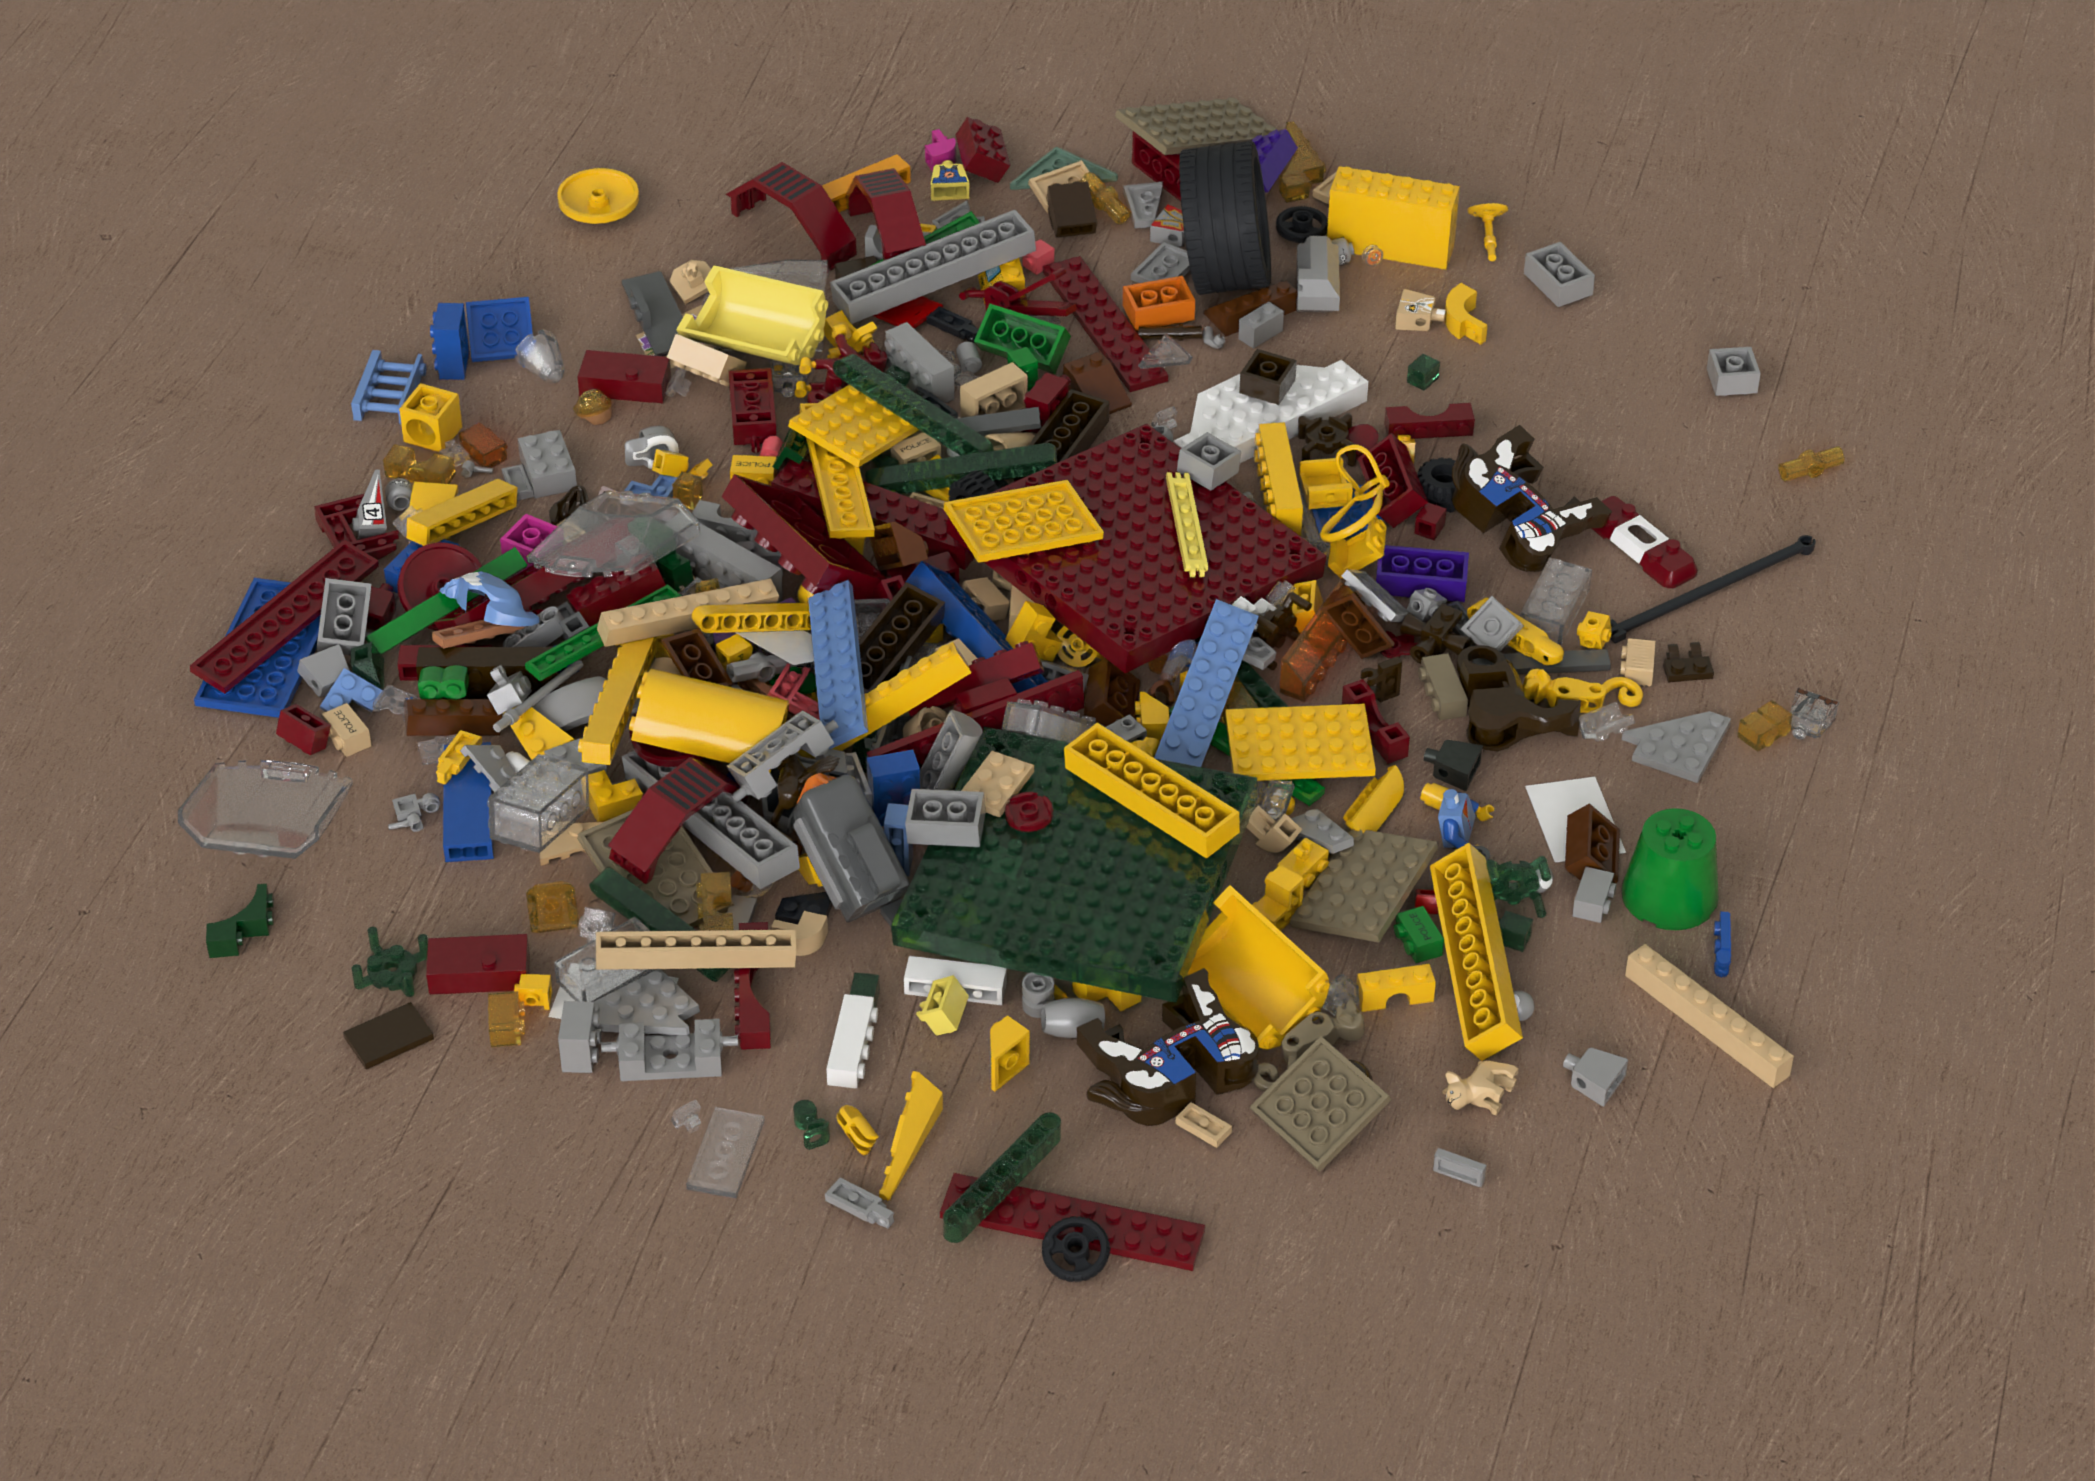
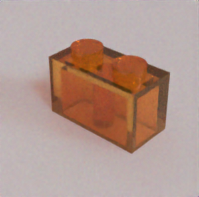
M480 422L459 433L461 451L480 466L493 468L508 459V447L505 440L499 438L490 428H486Z

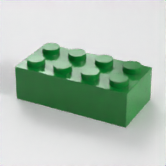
M989 304L974 342L980 350L1007 358L1008 352L1027 347L1037 359L1038 369L1056 374L1071 335L1065 327Z

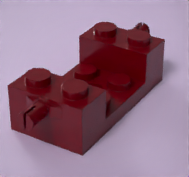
M771 368L729 371L734 445L751 444V451L755 453L756 447L757 453H759L761 450L760 444H763L765 439L769 436H777Z

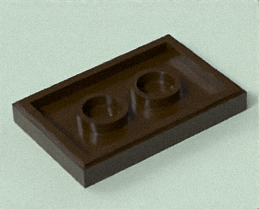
M411 1002L343 1032L345 1040L365 1069H369L434 1040L432 1031Z

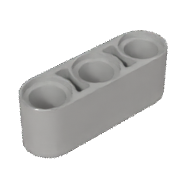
M548 607L537 615L539 617L538 624L516 630L515 633L509 635L504 640L503 647H546L563 634L559 622L565 618L557 607Z

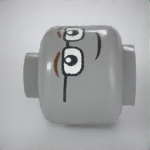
M1344 237L1331 240L1332 244L1339 246V265L1349 263L1351 255L1354 254L1352 243H1348Z
M396 478L387 484L385 488L386 501L392 509L403 511L409 508L413 486L408 480Z

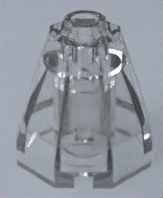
M543 329L537 331L539 333L537 336L533 334L527 335L516 347L515 352L518 356L515 355V359L518 364L545 382H559L563 378L565 368L555 335Z

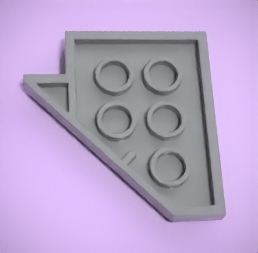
M1708 711L1624 731L1622 740L1638 745L1633 753L1632 761L1698 783L1731 724V718Z
M657 969L594 1001L595 1012L600 1014V1023L597 1029H601V1032H619V1023L644 1022L645 1034L689 1035V1026L684 1020L700 1013L699 1005L661 969Z

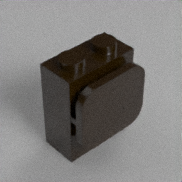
M1088 181L1048 186L1046 196L1048 214L1056 238L1096 233L1097 218Z

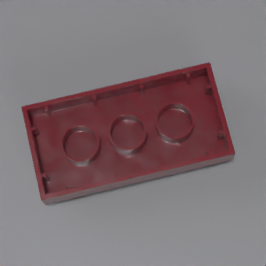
M736 474L733 475L721 496L735 509L731 518L744 528L749 530L756 529L758 533L754 540L760 546L772 552L779 551L781 556L778 563L783 568L796 575L803 574L805 579L802 582V586L812 594L821 593L825 590L829 591L835 584L849 580L853 586L855 607H857L860 600L879 606L873 591L881 580L887 578L844 538H830L826 521L795 493Z

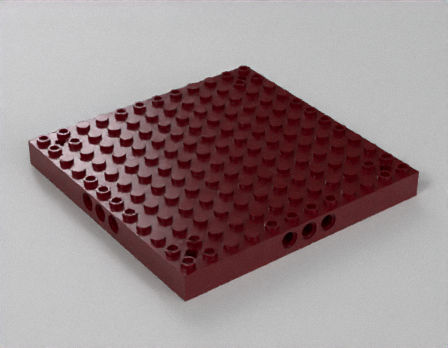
M1147 423L989 493H998L1063 480L1070 482L1103 530V539L990 560L984 563L1032 601L1044 605L1056 620L1124 673L1201 637L1216 599L1230 605L1240 596L1253 605L1261 598L1271 603L1293 592L1294 584L1322 578L1327 557L1226 481L1213 490H1209L1190 479L1208 563V571L1205 572L1204 577H1199L1198 572H1196L1195 577H1190L1189 572L1184 571L1166 482L1167 472H1171L1173 478H1175V473H1179L1177 465L1181 448ZM948 517L946 533L970 551Z

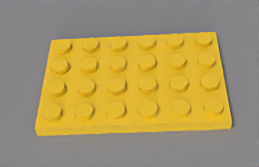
M863 376L791 418L788 427L858 468L930 424L931 416L924 409L911 404L907 399L899 397L888 388L880 386L871 378Z
M1068 480L944 502V511L978 563L1103 539V530Z
M1365 704L1225 709L1234 782L1375 776L1376 768Z

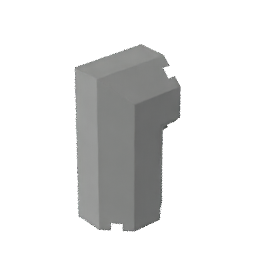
M1309 236L1305 243L1302 244L1301 242L1297 245V312L1326 313L1339 311V246L1332 244L1331 239L1327 236Z

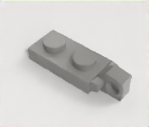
M841 1177L825 1193V1201L871 1224L876 1222L885 1228H889L894 1223V1212L887 1209V1205L882 1202V1198Z

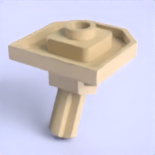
M690 260L673 270L670 284L685 305L709 292L704 281L711 268L705 261Z

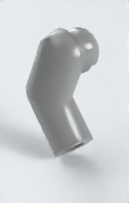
M1210 326L1202 329L1205 344L1215 349L1223 347L1225 343L1224 336L1220 338V334H1217L1214 337L1213 329Z

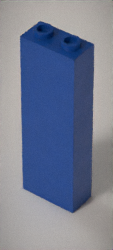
M482 742L481 745H491V742ZM471 758L457 775L452 774L449 782L446 785L443 784V849L445 862L494 859L493 790L490 788V780L485 774H479L475 770L474 766L476 764Z

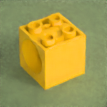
M420 383L399 408L403 440L409 444L442 453L462 428L459 394Z

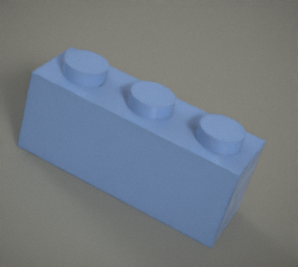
M888 803L884 821V833L906 876H910L913 844H907L905 826L909 805Z

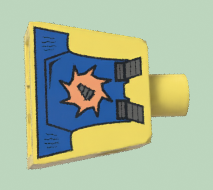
M946 160L941 165L934 166L931 179V201L969 199V180L962 164H954L952 161Z

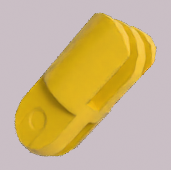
M844 1105L837 1113V1122L858 1152L862 1155H867L879 1136L858 1109L850 1105Z

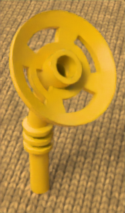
M1479 204L1467 209L1468 214L1482 218L1484 222V246L1487 250L1489 261L1496 260L1495 248L1497 244L1496 237L1493 235L1492 221H1494V217L1508 211V206L1503 204Z
M1063 626L1059 630L1057 637L1063 642L1062 646H1065L1068 653L1074 657L1073 659L1068 657L1061 646L1057 653L1060 659L1073 667H1083L1093 662L1098 652L1074 633L1069 639L1064 638V634L1069 629ZM1089 648L1093 650L1089 658L1081 660V655L1086 653Z

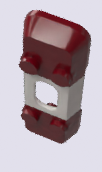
M1610 496L1601 501L1612 511V514L1604 527L1591 529L1603 539L1608 538L1628 554L1657 583L1665 588H1676L1696 577L1698 570L1692 556L1681 548L1678 540L1669 539L1640 516L1636 512L1634 505L1626 504L1616 496ZM1638 525L1656 541L1650 544L1643 543L1630 533L1628 528Z

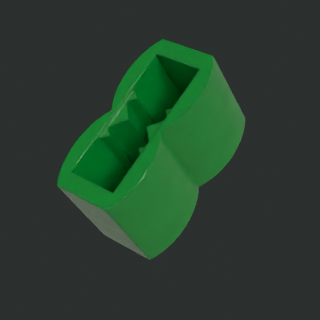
M460 665L449 666L445 669L436 666L423 668L418 680L419 696L421 699H440L442 697L460 699L466 696L469 685L468 669Z

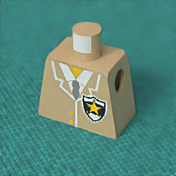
M1403 289L1397 310L1395 329L1430 330L1432 320L1444 322L1446 310L1435 308L1434 296Z

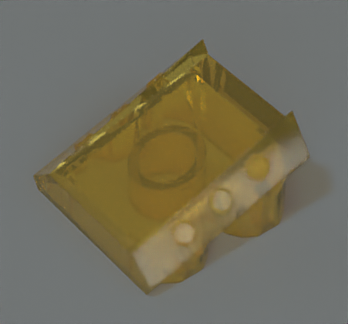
M563 881L536 884L526 892L531 932L544 933L573 929L579 926L575 888L573 885Z

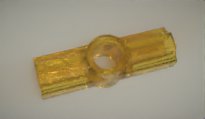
M1086 173L1080 182L1088 181L1092 201L1096 209L1099 211L1104 210L1117 224H1124L1131 216V211L1119 200L1116 190L1112 186H1106L1094 173Z
M1839 446L1816 453L1809 449L1802 452L1797 459L1779 464L1778 471L1783 481L1805 475L1816 478L1825 469L1844 464L1845 457L1843 450Z

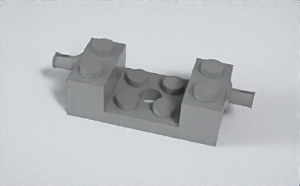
M803 710L727 765V768L740 789L730 795L732 800L737 803L746 795H752L758 800L771 794L772 789L777 786L768 770L778 767L783 759L797 753L800 749L814 757L825 754L829 747L834 744L829 734L839 728L837 723L832 719L824 726L820 720Z
M720 1019L694 1020L695 1033H690L689 1035L645 1036L644 1022L619 1023V1036L616 1042H601V1052H617L621 1081L722 1076L721 1052L723 1046H738V1035L723 1036L720 1030ZM669 1054L676 1055L673 1059L665 1058Z

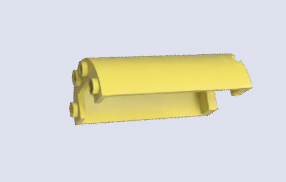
M713 265L704 281L710 293L696 320L693 315L685 314L676 329L680 336L693 341L793 365H800L803 357L813 358L819 342L824 338L823 329L828 301L825 299V294L822 290Z

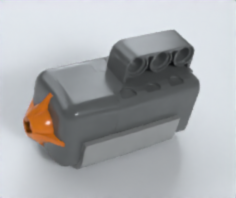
M818 773L808 778L793 809L795 820L793 827L835 910L840 909L846 922L849 923L899 900L909 889L911 883L858 780L849 774L836 778Z

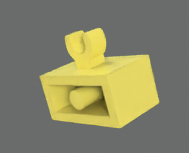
M954 975L934 980L927 1000L919 1004L922 1011L917 1012L916 1015L921 1021H925L936 1036L952 1033L958 1029L969 995Z

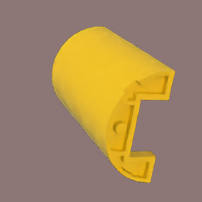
M651 668L649 672H644L642 684L639 685L637 698H640L636 717L632 716L629 730L633 731L632 741L731 763L786 723L789 700Z
M1229 885L1213 902L1221 910L1217 918L1189 947L1178 939L1162 957L1183 977L1205 968L1208 971L1209 985L1217 994L1227 1017L1251 1030L1256 1036L1260 1048H1276L1282 1045L1281 1042L1285 1035L1308 1015L1321 1012L1330 987L1329 978L1323 969Z

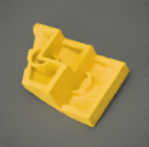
M414 482L408 517L456 497L459 492L458 485Z

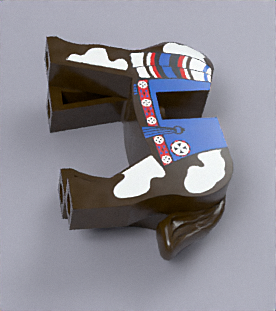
M1518 425L1497 438L1492 448L1484 454L1478 455L1468 444H1461L1457 459L1452 467V480L1456 487L1452 495V502L1455 509L1483 534L1508 519L1511 524L1499 547L1500 551L1513 567L1522 571L1540 572L1547 567L1551 555L1560 540L1578 535L1590 528L1604 527L1612 511L1597 497L1580 502L1575 496L1565 506L1553 509L1546 499L1530 485L1538 480L1544 467L1529 454L1535 438L1521 425Z
M1205 968L1184 977L1183 995L1162 1004V1021L1173 1031L1160 1037L1146 1049L1125 1042L1124 1029L1120 1024L1103 1031L1101 1020L1096 1018L1077 1027V1045L1093 1065L1110 1076L1111 1080H1102L1092 1085L1086 1093L1088 1100L1124 1112L1129 1119L1141 1125L1155 1126L1163 1124L1179 1115L1190 1102L1196 1104L1195 1070L1216 1095L1246 1087L1255 1079L1258 1072L1256 1057L1259 1053V1043L1256 1036L1245 1026L1227 1017L1217 994L1209 985L1208 971Z

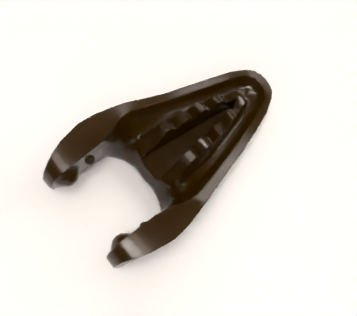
M574 486L560 501L553 504L549 510L551 524L556 526L565 519L578 520L577 525L579 528L585 530L590 516V504L586 489L583 486Z

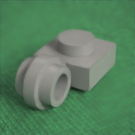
M427 793L418 800L415 794L392 800L398 822L407 820V817L412 813L422 816L420 809L428 813H434L440 806L438 796L433 793Z

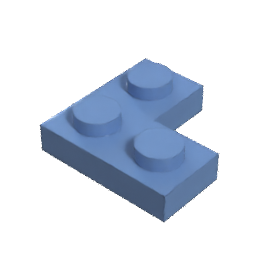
M660 474L652 486L631 481L623 493L665 508L681 486V478Z
M344 668L321 703L320 709L327 712L345 703L349 705L353 701L368 711L373 712L384 691Z

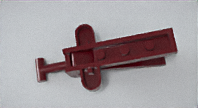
M1063 267L1020 291L1005 282L998 281L985 290H976L972 286L959 294L961 300L984 298L986 311L989 304L1024 315L1066 317L1077 311L1076 303L1027 300V293L1066 274V269Z

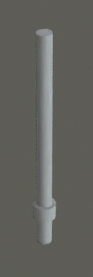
M575 661L527 698L522 704L505 712L502 719L493 725L494 730L500 732L508 725L511 726L516 723L520 718L519 716L583 667L582 661Z

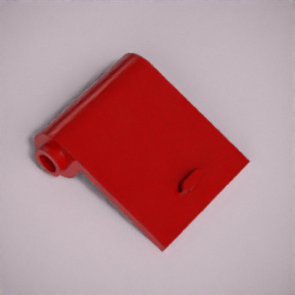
M921 296L873 316L895 326L907 322L915 329L927 320L926 316L939 306L943 308V305Z

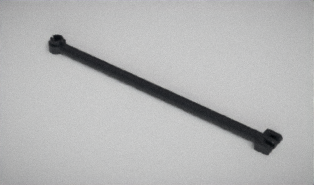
M1802 535L1795 544L1617 624L1612 619L1610 620L1612 630L1611 641L1618 643L1625 640L1628 631L1799 553L1809 555L1815 549L1816 540L1813 539L1812 541V536Z

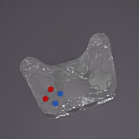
M389 685L375 699L372 708L374 711L388 708L394 714H401L405 722L404 700L418 698L414 694Z

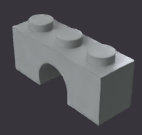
M699 500L690 518L735 543L750 541L752 530L744 528L732 518L721 517L720 504Z

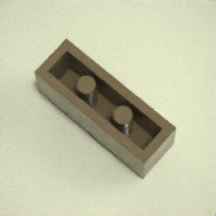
M1449 654L1422 657L1421 667H1418V676L1420 681L1424 682L1426 696H1430L1432 711L1437 713L1439 720L1466 717L1468 699Z

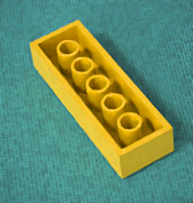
M1285 422L1259 424V431L1255 433V445L1258 446V449L1254 450L1255 463L1258 462L1257 476L1261 477L1260 490L1264 491L1262 495L1263 505H1267L1265 511L1301 536L1303 505Z

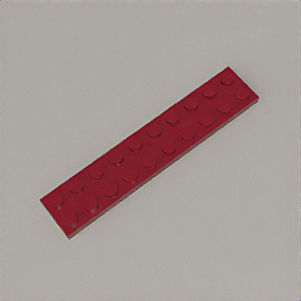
M1081 256L1043 266V274L1046 277L1062 267L1066 269V274L1054 281H1050L1051 285L1064 302L1076 303L1077 311L1072 314L1099 351L1111 363L1116 374L1129 392L1168 382L1167 372Z
M343 540L190 665V672L224 694L227 693L321 615L326 578L361 582L379 567V561L346 540Z
M1077 670L966 713L965 715L975 720L982 728V735L974 751L1083 709V675ZM944 722L867 752V757L914 750L919 768L921 769Z
M954 1173L940 1210L941 1219L1042 1240L1048 1229L1059 1220L1061 1221L1071 1216H1081L1092 1219L1104 1229L1109 1239L1110 1254L1189 1271L1194 1270L1205 1233L1204 1224ZM1071 1227L1063 1230L1056 1237L1062 1241L1071 1232L1082 1233L1083 1228ZM1093 1240L1088 1244L1089 1250L1101 1251L1099 1240Z

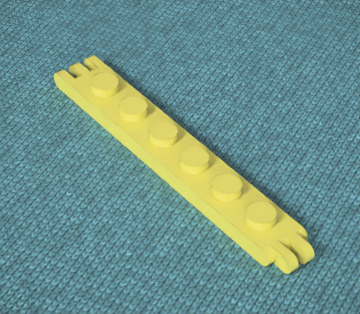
M1167 472L1166 482L1184 571L1189 572L1190 577H1195L1196 572H1198L1199 577H1204L1205 572L1208 571V563L1189 473H1184L1183 478H1181L1180 473H1175V478H1173L1172 473Z

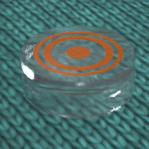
M1376 245L1368 246L1362 253L1363 262L1370 267L1378 265L1383 258V251Z

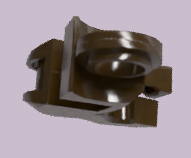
M1475 645L1460 652L1457 658V671L1468 699L1467 707H1469L1468 715L1470 720L1466 730V737L1470 743L1482 745V749L1498 752L1511 747L1524 738L1539 734L1561 732L1567 736H1578L1580 700L1558 699L1555 707H1539L1524 696L1523 685L1512 662L1507 660L1499 650L1486 645ZM1482 658L1490 660L1494 664L1477 665L1470 661Z

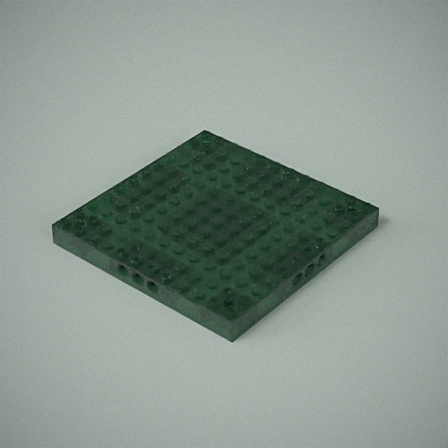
M984 727L982 735L954 791H961L990 752L995 751L1034 765V773L1018 794L1035 792L1038 793V796L1043 797L1044 795L1048 797L1053 806V818L1045 828L1025 832L1016 830L1008 824L1005 811L1001 817L985 813L980 847L928 845L891 923L893 945L1176 1003L1183 987V978L1188 975L1215 907L1213 902L1219 897L1258 799L1257 778L1156 759L1239 811L1240 833L1206 859L1065 768L1064 747L1069 742Z

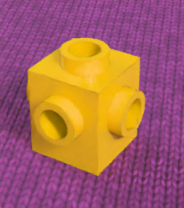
M1588 611L1583 622H1580L1577 627L1580 646L1603 649L1605 643L1609 642L1612 630L1609 615Z

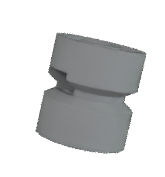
M1033 971L1023 978L1022 1007L1027 1015L1041 1018L1042 1005L1054 1001V980L1050 974L1043 971Z

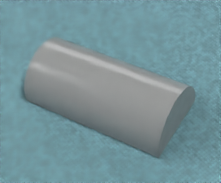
M951 709L920 769V789L954 790L982 735V728L975 720L959 711Z

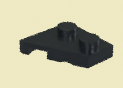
M826 892L782 898L775 914V920L798 925L804 911L828 917L833 904Z

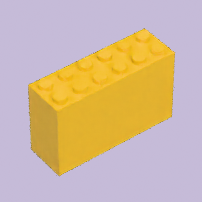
M1339 166L1330 188L1327 237L1331 240L1344 237L1348 243H1352L1354 254L1368 256L1372 251H1380L1381 259L1446 270L1455 245L1460 186ZM1377 253L1371 255V257H1373L1374 255L1376 256V258L1379 257Z

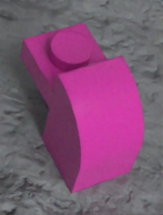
M940 129L932 131V144L925 145V162L932 172L935 165H941L946 160H950L953 163L956 161L955 138L948 139L947 136L942 134Z

